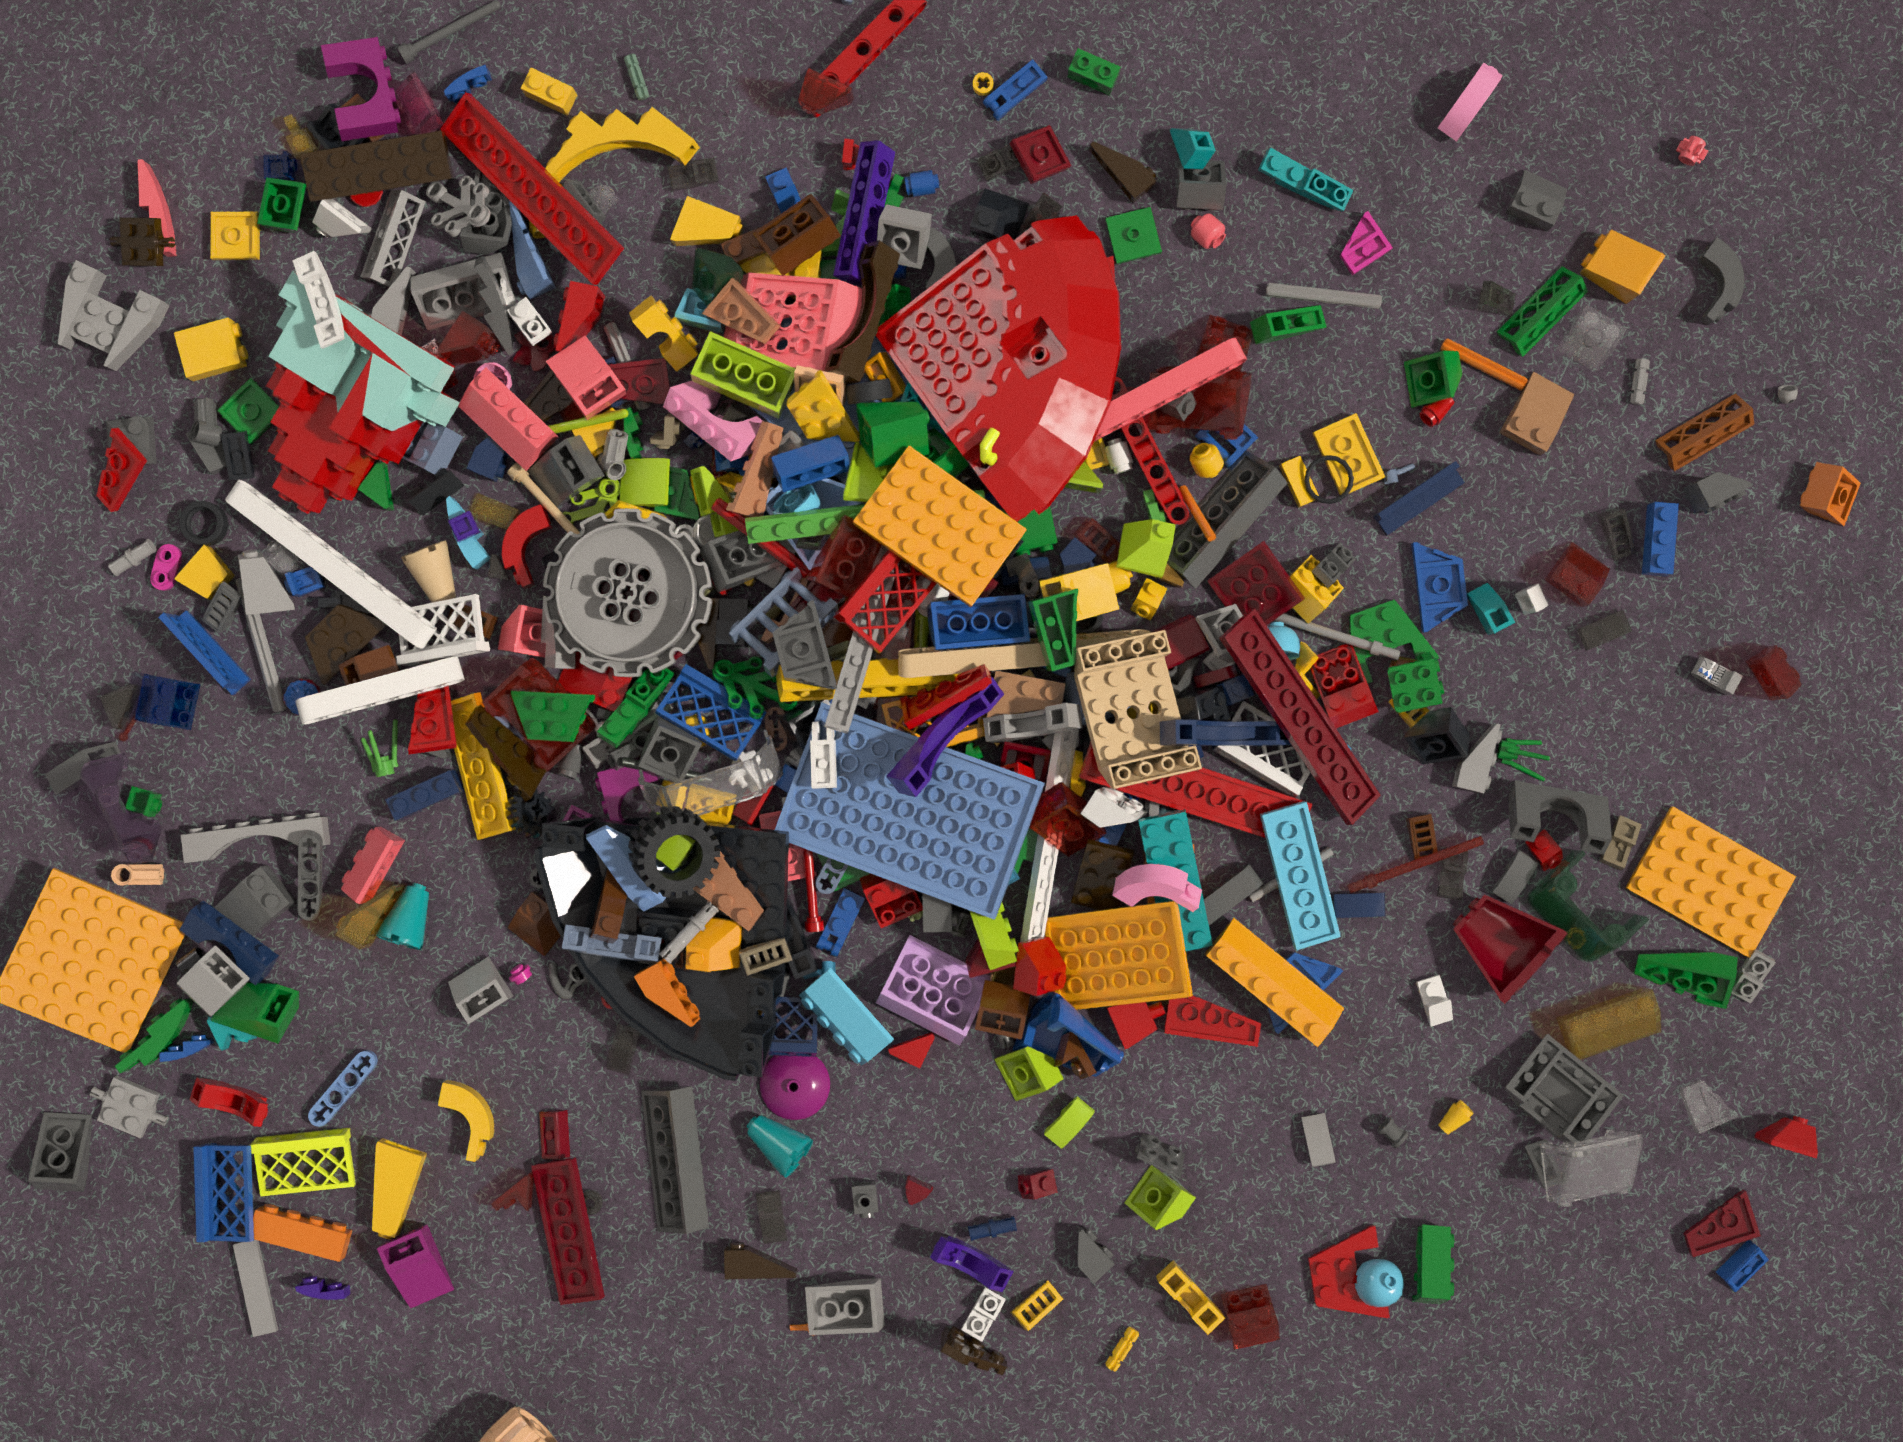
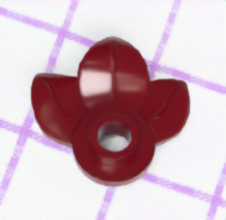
M521 331L515 334V338L522 347L516 353L513 360L520 365L531 364L534 372L543 369L547 365L546 361L549 359L550 354L556 349L554 347L553 335L549 334L533 346ZM544 342H549L547 347L542 348Z

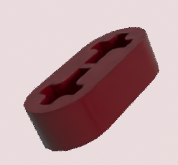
M1235 665L1195 676L1193 679L1196 688H1200L1238 676Z

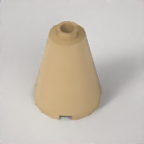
M446 540L401 557L403 563L432 603L456 598Z

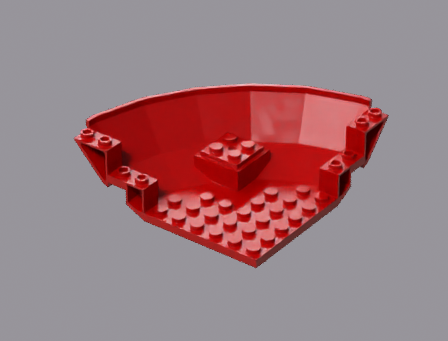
M1077 215L1035 221L1031 223L1032 227L1014 241L1009 234L985 243L880 325L876 334L878 340L947 436L969 462L978 477L1009 517L1016 522L1025 518L1034 509L1038 514H1041L1049 508L1087 459L1111 404L1121 352L1119 291L1101 240L1094 231L1087 229ZM1038 353H1044L1042 359H1036ZM989 428H994L1000 433L992 446V453L997 454V461L994 465L983 469L985 464L980 460V443Z

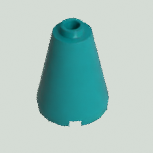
M412 883V886L405 887L376 934L378 938L397 945L407 946L410 949L422 950L429 892L425 891L426 887L417 883Z
M760 1115L758 1118L754 1116L747 1125L749 1129L747 1132L748 1136L778 1173L785 1178L791 1175L800 1165L798 1162L803 1155L804 1157L807 1155L813 1144L810 1136L763 1115Z

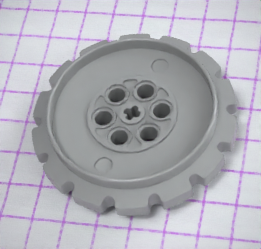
M625 508L615 509L611 519H607L604 513H598L585 519L580 523L581 532L579 534L570 531L555 548V553L558 554L559 560L548 563L544 576L543 587L551 590V595L543 599L544 610L548 623H557L559 625V630L554 634L556 639L569 654H575L579 651L581 653L580 663L600 673H605L607 668L612 667L615 676L640 677L644 667H648L652 673H657L676 663L674 654L677 651L687 654L695 646L701 637L696 627L701 623L707 624L710 616L712 599L705 597L704 592L712 588V580L707 563L697 562L696 560L697 556L701 553L700 548L685 531L675 534L676 524L656 513H651L648 518L643 519L642 512L639 509ZM620 564H624L627 568L626 574L622 577H618L615 573L616 567ZM647 569L650 572V578L646 582H641L638 578L639 572ZM608 581L610 591L606 594H601L599 591L600 584ZM631 587L630 590L633 591V596H628L625 599L626 596L623 595V590H628ZM650 592H655L657 595L656 602L648 605L645 601L646 595ZM610 604H615L618 609L613 617H609L606 613V608ZM634 609H638L641 613V617L637 622H632L629 618L630 612Z

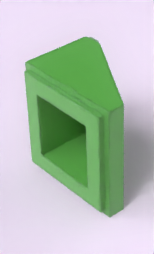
M839 189L836 190L831 210L845 216L850 195Z

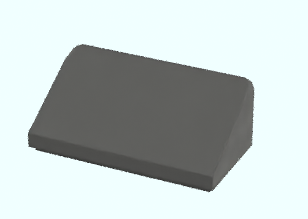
M191 431L186 433L190 443L211 474L216 475L227 468L221 440L217 446L193 441L190 437Z

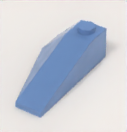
M509 200L516 271L520 280L516 283L521 294H526L531 300L556 287L529 232L521 211Z
M607 825L586 835V839L627 896L641 910L645 911L665 900L666 897H663L660 892L656 894L647 887L631 865L633 863L629 860L628 853H632L628 847L630 837ZM656 858L658 870L666 873L681 871L680 868L674 871Z

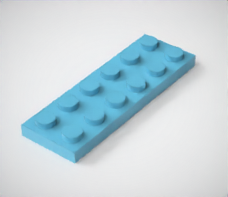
M1302 801L1260 814L1294 949H1303L1341 937L1307 802Z

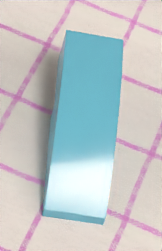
M449 496L446 498L449 520L465 513L464 509L453 497ZM481 530V533L460 543L456 539L463 555L476 570L491 559V556L477 541L484 535Z

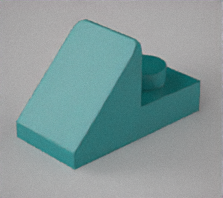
M208 1016L207 1023L222 1051L229 1048L233 1035H235L234 1039L241 1042H248V1040L257 1038L256 1036L212 1022V1017Z

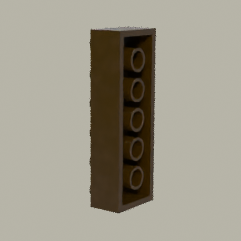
M444 131L300 154L310 202H320L324 199H338L454 179Z

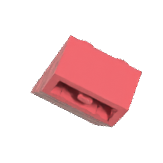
M583 336L546 361L586 420H589L626 395V390L586 336Z

